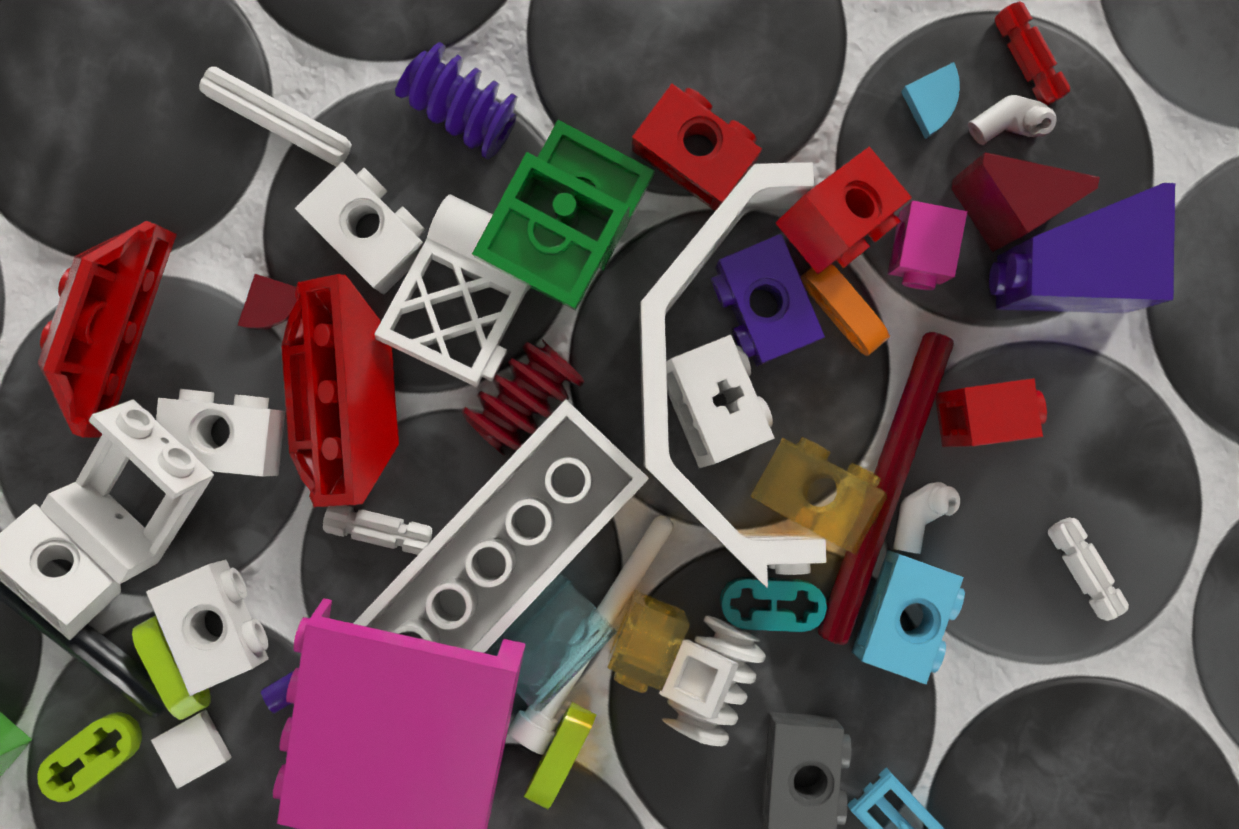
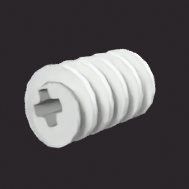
M705 616L703 621L715 632L714 637L696 636L694 641L698 645L739 664L717 718L709 719L668 699L667 703L679 715L677 719L663 718L662 720L676 731L700 743L711 746H724L728 743L729 736L720 725H734L738 720V714L727 703L744 704L747 700V694L737 683L751 684L756 680V673L745 662L761 663L764 662L766 656L754 643L760 640L752 634L715 617Z

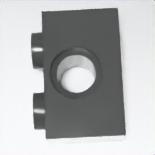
M769 712L761 817L764 829H837V825H845L847 819V794L845 790H840L841 768L848 769L850 766L851 738L849 734H844V728L835 717ZM813 765L820 768L819 779L812 786L799 787L794 784V777L802 767Z

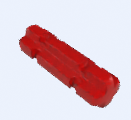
M1018 1L1002 9L995 17V24L1003 37L1009 36L1011 42L1007 45L1027 82L1034 81L1036 86L1032 88V91L1037 100L1048 106L1065 97L1070 92V85L1062 71L1056 73L1053 67L1058 63L1038 27L1034 26L1031 28L1029 21L1033 18L1026 5Z

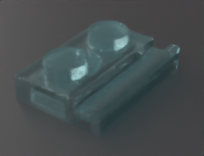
M559 573L485 653L497 656L503 639L526 644L516 692L532 710L541 712L616 634L617 630L573 586L567 576Z

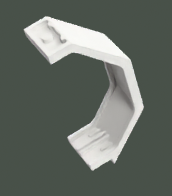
M813 162L754 164L644 297L640 304L639 313L643 465L767 588V565H769V568L775 569L776 574L797 575L811 573L810 563H826V539H818L817 535H810V532H738L675 467L670 458L668 442L665 315L744 215L755 210L790 209L804 194L813 188Z

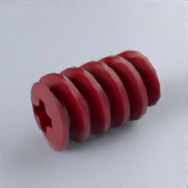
M543 339V348L529 342L522 346L529 360L528 364L513 358L507 362L514 377L512 381L497 374L495 375L493 383L499 393L496 397L479 391L477 397L484 409L481 413L467 407L461 410L466 421L505 457L506 455L502 449L503 445L516 451L523 445L517 432L518 429L533 434L538 429L532 416L533 413L549 418L553 413L547 400L549 397L562 402L569 399L562 384L565 380L580 387L584 384L582 376Z

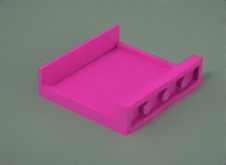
M323 598L310 618L303 617L301 619L294 639V652L301 653L300 666L294 670L287 689L286 700L287 702L294 703L292 717L290 716L285 723L280 739V751L287 752L286 764L281 766L277 774L273 789V798L280 800L277 824L297 829H488L526 644L503 639L498 655L494 656L329 618L332 600Z

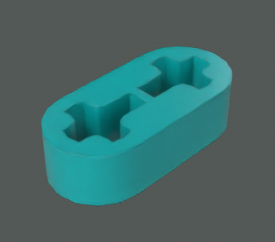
M756 577L735 578L726 584L720 596V607L728 622L737 628L745 630L811 631L820 625L825 618L827 610L826 599L821 590L810 582L800 579L768 578L767 588ZM743 588H750L753 598L768 600V608L753 607L750 608L749 617H741L739 610L734 606H730L731 598H739L741 596ZM803 590L805 597L814 602L813 610H805L803 619L796 620L795 613L789 609L777 608V600L793 601L797 597V591Z

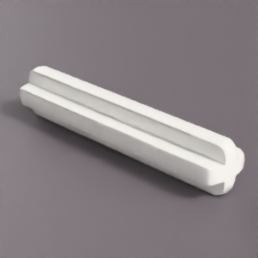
M209 67L201 79L199 89L210 99L328 163L338 166L349 155L352 144L345 136L217 67Z

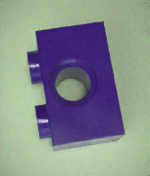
M782 234L719 259L715 267L718 275L711 278L715 294L723 308L732 307L739 326L732 328L736 344L742 348L748 358L753 357L756 367L813 344L825 337ZM758 290L770 292L777 301L776 314L769 318L756 315L749 303L751 293Z

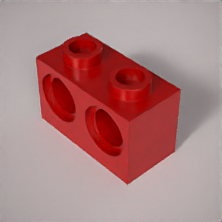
M1035 378L966 387L936 394L935 400L942 447L979 446L1043 437L1041 424L1046 422L1047 406L1043 393L1040 390H1036Z

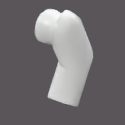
M1010 95L968 123V129L972 137L979 144L984 145L1004 130L1027 137H1044L1053 131L1057 119L1054 111L1046 104L1018 95Z
M942 482L928 483L905 497L899 508L893 549L921 554L925 525L944 514L951 516L959 509L960 496L957 490Z

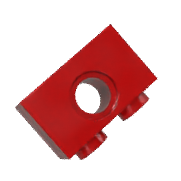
M671 84L632 136V151L716 211L756 163L762 148L755 144L757 138L747 127L734 120L726 123L712 113L713 107L711 103L699 92L691 88H686L683 92L677 86ZM692 135H703L711 141L714 150L705 156H695L687 151L684 141Z
M869 146L804 194L775 223L815 272L820 274L836 260L845 268L870 247L864 239L865 236L868 235L875 243L900 223L901 220L896 216L895 212L912 197Z

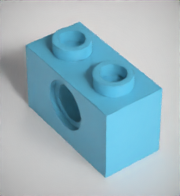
M887 550L852 653L862 662L927 684L930 673H936L944 660L946 642L942 638L949 619L955 620L962 608L965 592L960 587L964 577ZM918 603L923 611L920 625L911 631H903L900 624L901 613L907 606Z

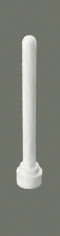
M657 516L652 521L536 706L530 704L526 711L520 710L508 728V733L526 748L541 755H544L555 736L553 729L558 723L554 717L671 534L673 523L667 516Z

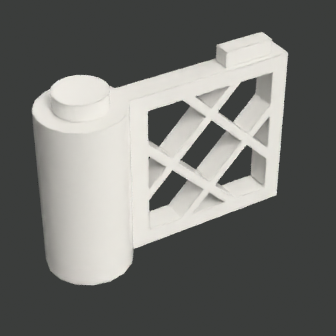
M450 194L439 206L430 225L425 243L374 335L376 340L477 387L482 377L493 381L507 354V349L499 346L525 293L531 287L478 260L472 255L493 214ZM431 260H434L453 269L458 285L427 294L422 277ZM463 274L474 280L466 283ZM418 286L421 297L410 300ZM491 287L509 296L501 312L478 319L470 293ZM463 296L471 321L440 330L432 305ZM425 307L434 333L411 340L393 330L402 314ZM494 325L486 340L482 329ZM475 331L481 351L472 368L449 357L445 340ZM437 343L441 353L426 346Z

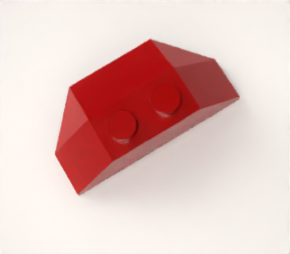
M145 221L76 255L71 268H68L60 279L58 286L60 300L53 320L49 321L42 331L40 337L42 351L38 364L74 435L101 438L102 433L89 422L92 414L117 406L177 235L157 224Z
M335 274L297 283L295 291L297 301L289 314L281 345L289 454L301 480L310 490L309 497L314 507L363 504L399 445L392 347L376 340L374 334L381 320L346 275Z

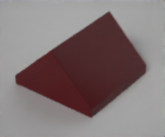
M984 152L953 178L951 189L965 211H968L967 214L992 252L1031 232L1098 189L1100 177Z

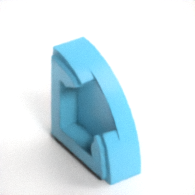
M954 62L906 85L901 91L925 139L936 133L948 121L957 105L960 81Z

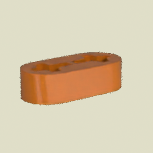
M833 264L829 265L820 274H817L811 267L801 276V281L811 297L851 344L862 354L869 356L890 338L889 332L880 318Z

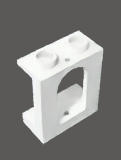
M134 399L92 414L89 422L102 433L101 438L76 482L49 493L40 508L119 585L160 561L214 476L189 449L177 441ZM129 459L166 493L146 528L109 494Z

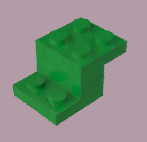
M557 120L538 157L526 152L472 255L478 260L576 311L598 268L604 271L650 185L655 170Z

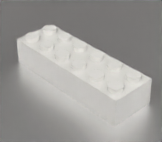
M565 400L353 624L485 653L649 478L576 408Z

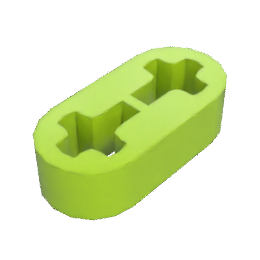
M156 615L136 625L132 631L135 648L168 711L174 717L181 720L208 707L211 703L209 688L191 696L189 695Z
M571 701L555 730V736L550 746L541 757L523 797L547 810L551 807L592 728L597 714Z
M117 712L110 713L88 725L41 763L37 773L41 792L50 800L68 802L88 791L137 752L142 741V731L138 722L128 714ZM117 730L122 736L117 742V746L100 755L95 747L108 737V733ZM80 759L85 767L78 771L71 781L64 783L59 776L64 771V767Z

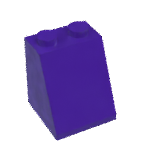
M1162 183L1034 236L998 255L997 262L992 264L989 275L990 292L992 295H996V309L1126 314L1172 301L1174 297L1176 183Z

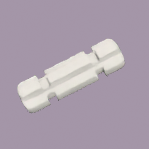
M346 505L328 506L323 519V530L326 533L342 537L351 534V538L354 540L391 549L402 546V551L416 555L432 539V528L428 525L416 522H409L406 525L403 519L366 510H358L356 513L354 512V507Z
M1069 517L1051 526L1048 529V535L1057 550H1064L1065 553L1062 555V558L1084 594L1088 593L1091 596L1089 603L1097 617L1109 621L1124 614L1128 610L1129 604L1121 590L1112 587L1115 580L1094 545L1085 542L1088 535L1079 520Z

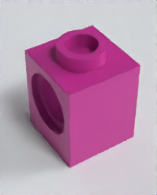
M912 200L899 213L901 222L897 224L888 274L903 277L902 285L920 290H935L936 284L941 285L954 278L968 211Z

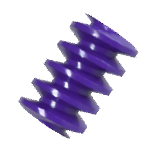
M438 42L428 52H421L409 63L396 85L395 96L401 99L409 96L410 106L418 111L427 109L428 119L436 124L446 120L445 128L449 134L457 136L464 132V144L473 149L483 143L482 157L489 160L501 149L514 128L517 115L513 112L518 97L511 93L502 102L496 101L500 84L493 80L483 90H480L478 84L482 71L475 67L463 78L459 74L464 59L456 55L445 65L442 63L446 46Z

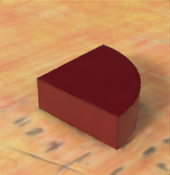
M254 274L238 326L254 330H265L287 321L297 301L295 297L296 287Z

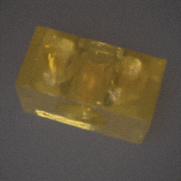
M801 437L797 445L782 438L750 497L836 546L856 555L887 499L885 491L877 488L881 478L853 463L849 465L847 471L827 461L831 454L830 451L804 437ZM822 478L833 480L837 486V494L834 500L822 507L811 505L808 500V490L811 484Z
M635 590L608 649L607 668L616 672L614 676L615 681L642 693H646L648 686L660 691L663 690L689 628V622L684 610Z

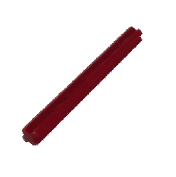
M929 331L922 337L828 600L825 618L820 623L818 634L823 639L835 644L846 645L849 641L951 355L954 341L941 333Z

